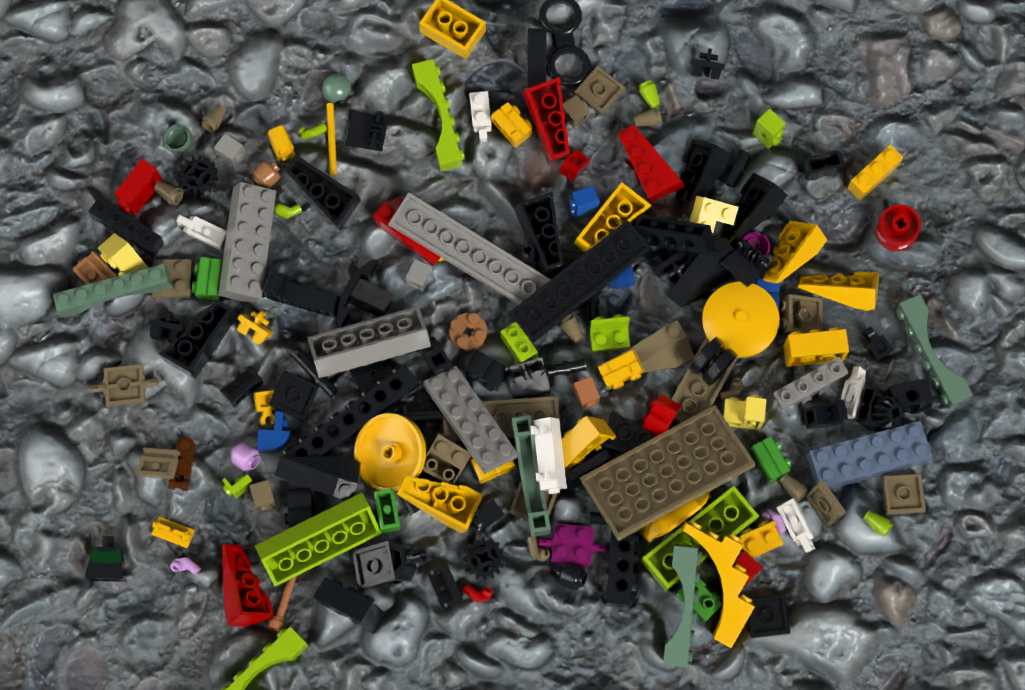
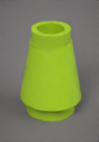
M652 80L638 86L640 89L639 93L651 109L661 105L656 84Z
M871 510L863 518L879 536L885 537L894 525L890 522V519Z

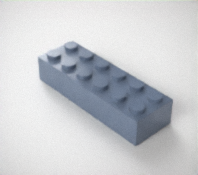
M921 421L811 450L806 456L815 485L824 480L829 489L925 464L933 458Z

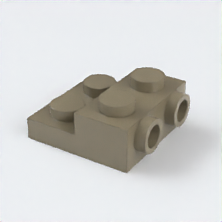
M788 294L781 298L779 301V311H782V318L779 320V328L782 329V335H790V333L801 331L802 334L809 333V331L820 329L823 332L822 298Z

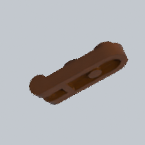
M182 437L175 445V450H178L181 454L177 459L178 465L174 479H169L168 489L175 490V488H179L182 491H188L196 445L191 438ZM177 476H183V481H177Z

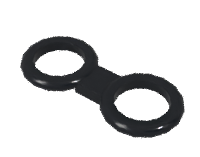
M546 0L539 10V20L542 27L547 28V32L554 35L556 50L548 60V72L552 79L560 77V85L570 87L579 85L591 72L589 56L581 48L575 46L573 32L578 29L582 21L581 8L575 0ZM555 4H565L573 10L575 18L569 26L557 28L547 20L546 13L548 9ZM574 54L578 56L584 65L582 73L574 78L560 76L556 71L555 63L561 55Z

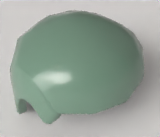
M342 74L329 75L322 85L324 98L332 103L345 100L351 92V83Z
M182 124L172 125L164 134L165 145L173 152H184L192 143V134Z

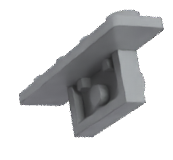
M837 357L775 391L773 396L781 409H785L794 403L796 406L800 403L805 405L813 400V396L817 394L822 396L827 393L830 385L847 375L848 370L841 359Z

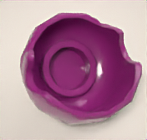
M751 232L744 236V241L747 240L750 245L756 247L766 257L770 251V242L766 235Z

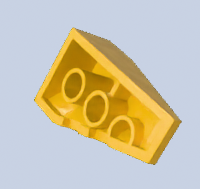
M789 221L778 237L780 241L778 247H775L773 250L774 257L771 262L774 266L765 272L763 280L778 284L817 255L827 241L818 225Z
M857 271L854 272V275L850 276L836 273L833 277H827L824 274L801 276L798 288L863 311L875 310L879 272Z
M405 476L397 492V495L461 534L468 529L474 513L483 498L482 494L467 486L433 482L427 479Z

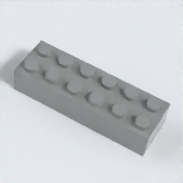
M240 182L233 188L218 296L252 304L262 299L276 198L275 190Z
M419 306L307 337L319 378L431 347Z

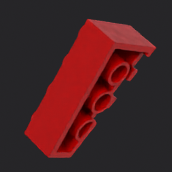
M560 77L525 89L523 92L549 163L567 157L570 153Z
M635 125L617 133L651 203L685 187L682 180Z

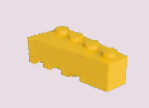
M621 182L576 238L573 245L583 253H586L625 221L628 220L632 223L639 218L640 214L646 213L651 204Z

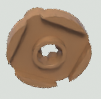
M476 313L461 314L450 324V340L457 348L467 352L475 351L482 347L487 338L486 323ZM466 328L473 330L471 332L472 336L468 337L467 334H463Z

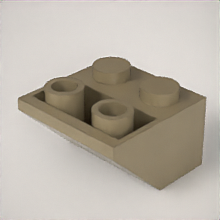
M438 431L426 451L423 471L442 482L454 485L471 454L466 447Z

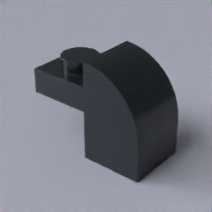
M836 400L828 405H814L803 410L807 429L832 427L842 424L843 420L848 419L844 400Z

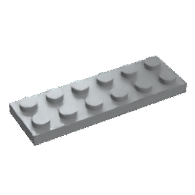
M457 366L423 381L424 388L484 474L518 457L517 451Z

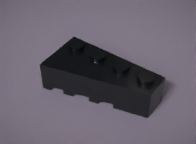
M296 155L286 169L287 173L337 229L341 231L361 202L359 195Z
M553 192L519 202L515 213L528 244H531L534 248V259L540 273L546 277L560 273L563 267V258L558 236V225L556 223Z
M216 300L199 316L195 323L190 324L181 336L176 337L167 349H163L159 353L160 357L164 362L196 379L238 317L233 308Z

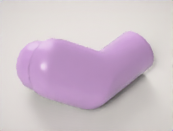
M766 509L765 512L760 514L763 521H775L778 534L787 530L781 516L773 510Z
M188 557L175 559L170 565L171 570L174 572L189 570L193 575H197L201 570V567Z

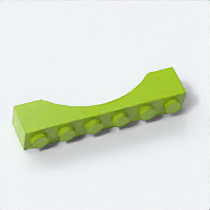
M433 59L412 64V72L417 88L432 100L441 117L442 131L435 148L440 172L462 167V160L465 157L463 149H459L457 144L460 142L458 132L453 130L455 121L453 115H449L448 109H450L449 100L444 98L443 92H446L444 83L439 81L438 76L441 75L439 65H435Z
M291 627L288 629L284 628L278 633V639L273 644L270 642L263 648L262 651L264 653L261 656H255L248 663L249 667L244 672L241 670L233 678L234 682L230 686H224L221 690H245L251 680L264 669L280 662L295 660L308 647L307 643Z

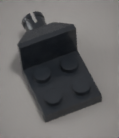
M385 541L352 551L358 589L365 590L393 581H412L417 568L416 563L427 561V555L421 556L427 553L426 549L423 546L413 549L403 542Z

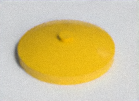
M742 282L729 283L717 289L707 300L702 315L703 330L708 341L710 342L715 337H718L724 342V348L721 353L725 349L731 348L738 354L736 358L752 357L766 350L777 335L780 320L778 307L772 296L758 285L752 283L746 287Z
M380 414L370 419L361 428L355 442L354 458L361 462L359 474L369 486L379 491L393 488L394 492L399 490L405 476L418 478L421 474L426 459V445L420 429L412 420L400 414Z

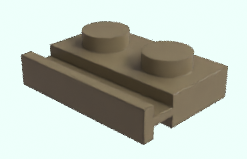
M143 448L144 454L140 458L136 474L140 477L174 479L178 465L177 459L181 453L178 450Z

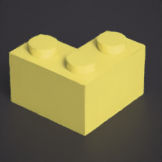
M696 196L689 222L711 225L713 234L716 221L734 225L738 207Z
M115 233L98 247L102 253L99 256L113 269L117 268L119 270L118 276L149 268L129 243Z
M750 395L745 401H740V398L730 397L724 401L722 416L730 427L760 431L765 420L766 399L759 395Z

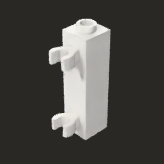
M552 417L533 420L534 426L530 427L531 434L535 435L539 472L535 473L536 481H540V490L548 491V494L560 493L561 489H567L560 421Z

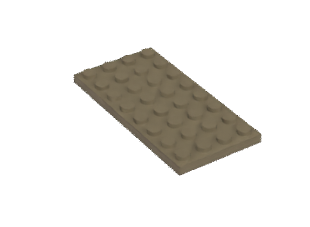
M714 405L580 477V482L619 541L755 467V462Z

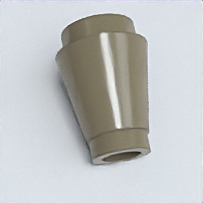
M218 104L202 119V126L209 132L218 130L227 111L226 108Z
M653 108L634 116L637 127L658 126V124L663 123L660 109Z
M161 181L157 182L154 190L170 205H177L183 198V192L178 187Z
M570 314L560 322L561 326L559 327L574 343L584 337L576 316L573 317Z
M788 473L779 481L791 498H795L798 502L809 491L805 484Z

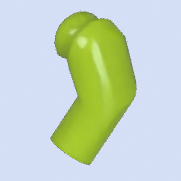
M324 123L309 130L307 127H301L298 130L300 138L307 140L325 133L327 127Z

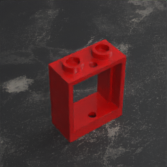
M144 159L139 161L114 193L120 209L127 215L131 213L136 216L155 192L154 187L157 182H163L158 169Z

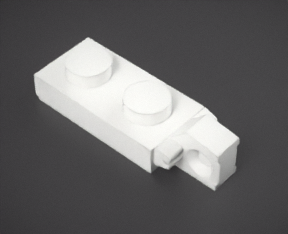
M488 91L469 93L474 133L479 132L480 142H487V132L491 131Z
M179 215L176 220L177 225L183 227V232L219 250H221L226 241V230L196 216H190L187 219Z
M853 366L851 377L845 380L841 400L845 401L848 419H855L857 408L860 405L861 392L866 381V370L857 366Z
M792 498L779 505L777 510L793 541L798 546L802 544L806 553L816 549L811 540L814 538L813 532L796 499Z

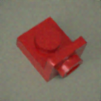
M576 149L564 159L559 172L573 182L576 180L577 175L589 165L591 159Z

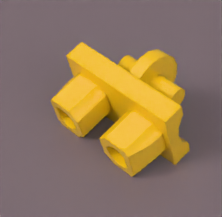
M263 310L259 314L253 311L250 315L253 318L246 314H240L237 318L240 322L236 330L243 335H247L250 328L253 329L255 333L251 340L256 344L261 345L266 338L273 335L274 332L265 327L269 324V321L265 319L266 312Z

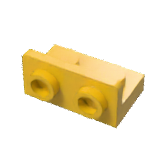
M767 520L758 524L759 528L751 530V528L740 532L741 536L739 538H741L740 542L743 544V553L747 551L755 558L782 546L783 542L775 527V521L769 522Z

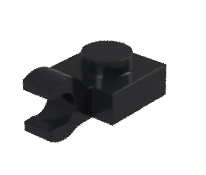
M871 326L862 332L865 339L870 342L866 347L876 362L894 351L884 335L878 337Z

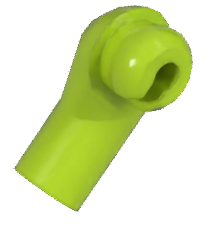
M277 202L274 205V212L285 219L302 212L299 203L292 207L285 206L281 202Z

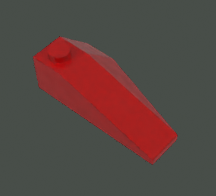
M397 197L384 202L373 215L376 225L434 266L441 257L388 225L404 199Z
M224 544L222 546L224 610L228 626L245 627L272 619L274 615L267 593L264 594L259 584L261 582L259 578H255L250 569L252 565L241 545Z

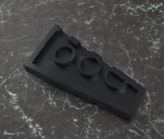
M612 410L608 426L616 435V438L613 440L607 439L602 443L601 447L624 454L656 436Z

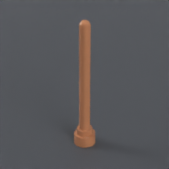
M296 577L286 582L276 616L270 619L268 628L280 632L285 627L283 617Z

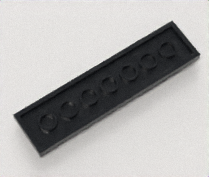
M627 220L511 310L509 315L520 326L531 342L534 343L649 253L652 247Z

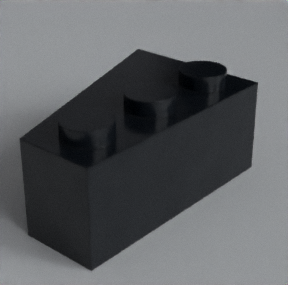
M325 577L313 598L330 610L352 620L356 625L360 624L368 632L374 634L385 615L374 603L375 599L366 594L364 596L359 595V591L351 586L348 588L342 586L344 583L334 577L332 580Z

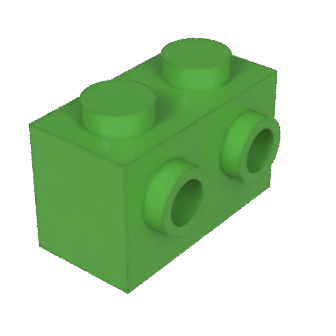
M700 579L699 583H695V591H698V602L693 603V610L697 611L696 617L705 624L722 606V603L720 602V597L714 592L710 593L706 589L707 585ZM682 588L676 594V597L685 605L684 591Z

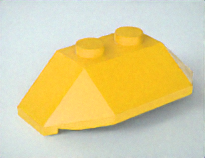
M707 492L641 528L639 534L648 542H651L655 538L672 531L699 511L707 500L710 499V493Z

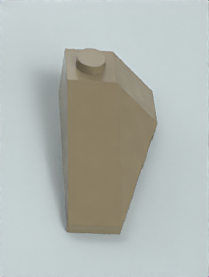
M677 320L622 353L624 354L630 350L636 351L645 370L644 373L678 368L695 357L687 335Z

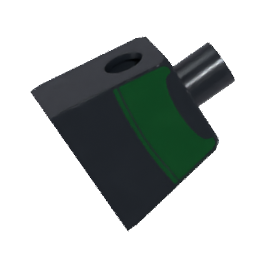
M103 536L102 547L92 548L85 578L88 581L126 582L124 552L121 548L114 547L115 537Z

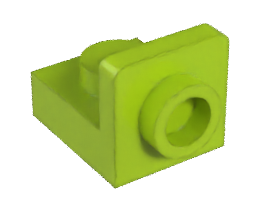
M248 474L237 478L233 486L230 485L226 478L222 480L224 491L228 496L233 495L235 498H238L250 488L249 485L254 484Z

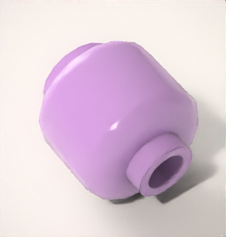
M240 443L231 450V462L243 471L253 470L260 462L259 451L248 443Z

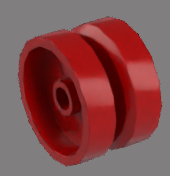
M896 204L888 207L876 225L875 235L878 242L890 251L900 252L908 249L914 243L921 230L920 217L913 208L907 205Z

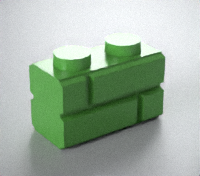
M200 257L199 263L195 264L197 281H193L192 292L195 293L197 299L219 301L218 290L222 259Z
M768 437L753 445L749 450L768 484L783 477L791 470L789 468L791 467L789 459L786 456H782L779 442L773 440L772 437Z
M393 488L374 492L381 533L386 534L400 531L401 527Z

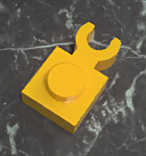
M274 390L253 393L256 413L262 412L260 417L261 425L266 424V417L270 418L271 424L275 423V415L272 414V411L276 409L268 406Z

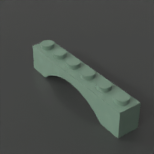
M164 264L58 292L53 294L56 311L64 318L82 313L97 304L115 298L135 294L156 293L171 289L173 284L170 270Z
M921 294L901 302L896 308L897 316L901 321L903 320L906 326V334L915 343L914 349L917 354L921 355L925 370L930 372L932 384L935 388H938L942 403L950 409L970 400L973 394L965 379L946 368L937 358L931 347L927 333L929 310Z
M531 415L512 418L511 424L515 448L518 453L517 460L530 536L548 535L551 532L544 492L540 490V481H536L535 474L539 472L535 436L531 434L530 427L533 426Z
M674 544L672 566L683 586L685 608L678 628L665 643L663 665L687 668L688 662H692L693 650H689L690 642L694 643L695 630H691L692 622L696 623L697 611L693 610V603L698 602V591H695V583H699L700 571L696 570L697 563H701L702 551H698L699 546Z

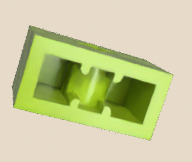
M769 109L757 120L752 135L769 149L773 145L777 146L783 139L782 136L785 133L786 123Z
M516 322L500 331V338L518 364L538 357L537 350Z

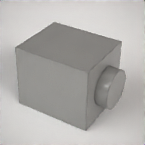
M224 134L214 147L216 155L233 166L237 162H241L245 155L243 145L227 134Z
M414 259L405 278L406 285L424 291L432 274L430 263L422 259L419 261Z

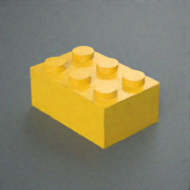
M435 0L420 21L419 29L423 35L466 60L486 32V22L449 0Z
M839 327L830 328L829 331L823 332L820 329L811 330L809 333L803 334L801 331L792 332L788 335L783 345L786 367L825 364L837 357L843 362L849 353L846 329L840 330Z

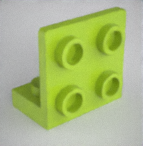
M615 315L613 318L596 317L594 320H591L589 332L592 353L630 349L628 332L630 317Z

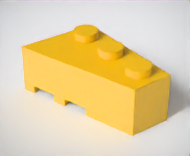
M589 416L582 417L577 421V425L573 429L568 430L563 435L562 448L565 473L587 460L585 456L594 449L599 451L602 448L600 445L607 439L613 440L616 438V435L603 419Z

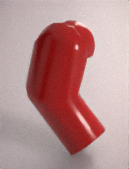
M469 584L462 591L475 602L488 601L493 594L490 587L475 590Z

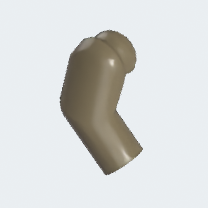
M734 378L729 390L719 392L721 402L730 397H739L743 389L742 380Z
M536 536L526 538L531 557L539 561H546L550 557L549 550L538 547Z

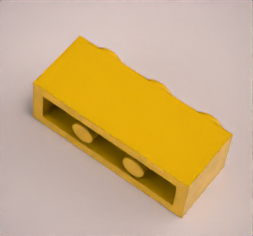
M889 145L850 181L847 189L861 201L900 165L904 157Z

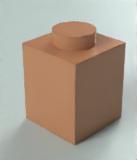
M589 377L574 383L573 389L581 409L596 407L600 401V396L593 378Z

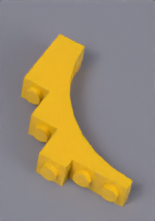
M685 521L682 527L683 531L696 539L707 550L716 564L720 575L722 609L713 638L732 648L755 607L750 597L744 594L739 596L749 577L748 573H746V568L737 563L735 566L733 565L743 547V544L740 542L741 538L732 533L730 535L724 533L722 539L719 540L720 536L710 530L708 533L701 530L702 526L694 521H691V523Z

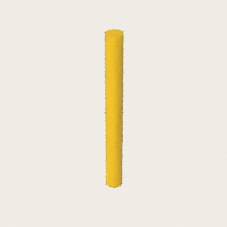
M327 103L329 175H337L334 104Z

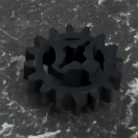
M199 155L198 159L195 160V157L192 156V161L190 162L185 159V166L180 164L182 171H177L180 177L178 182L181 184L182 190L186 189L187 194L193 192L194 196L197 197L198 193L201 192L202 196H205L204 191L207 190L211 193L210 187H216L214 181H219L216 175L218 170L215 168L214 162L210 163L208 157L203 160L202 156Z
M482 537V542L474 539L475 545L469 543L468 547L470 550H464V554L467 557L463 558V562H468L464 568L471 569L469 575L471 576L475 573L476 580L480 576H483L484 581H486L487 576L494 579V573L498 575L501 573L498 568H504L505 566L501 562L506 560V556H501L504 549H498L499 542L492 544V538L488 542L485 541V537ZM484 547V549L476 551L477 548ZM492 549L495 551L498 559L492 556ZM484 555H487V559L489 561L486 560L484 563H482L481 558H483ZM471 559L476 561L477 569L472 565ZM493 567V569L484 572L486 568Z

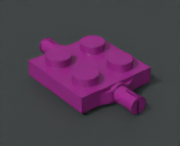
M555 523L552 539L540 538L539 546L551 547V563L555 564L571 562L583 567H590L591 557L594 552H606V545L595 544L594 527Z

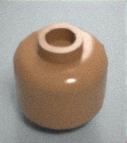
M263 161L253 170V180L260 187L271 188L281 178L278 172L280 168L273 161L271 163Z

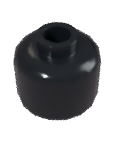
M566 562L563 567L560 566L558 568L557 578H559L561 586L578 590L585 585L587 572H585V568L581 565Z

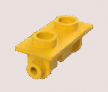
M159 516L157 521L153 522L152 528L154 529L151 535L188 549L195 530Z

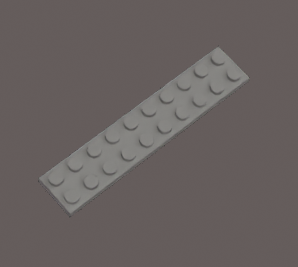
M409 192L388 224L518 305L551 280Z

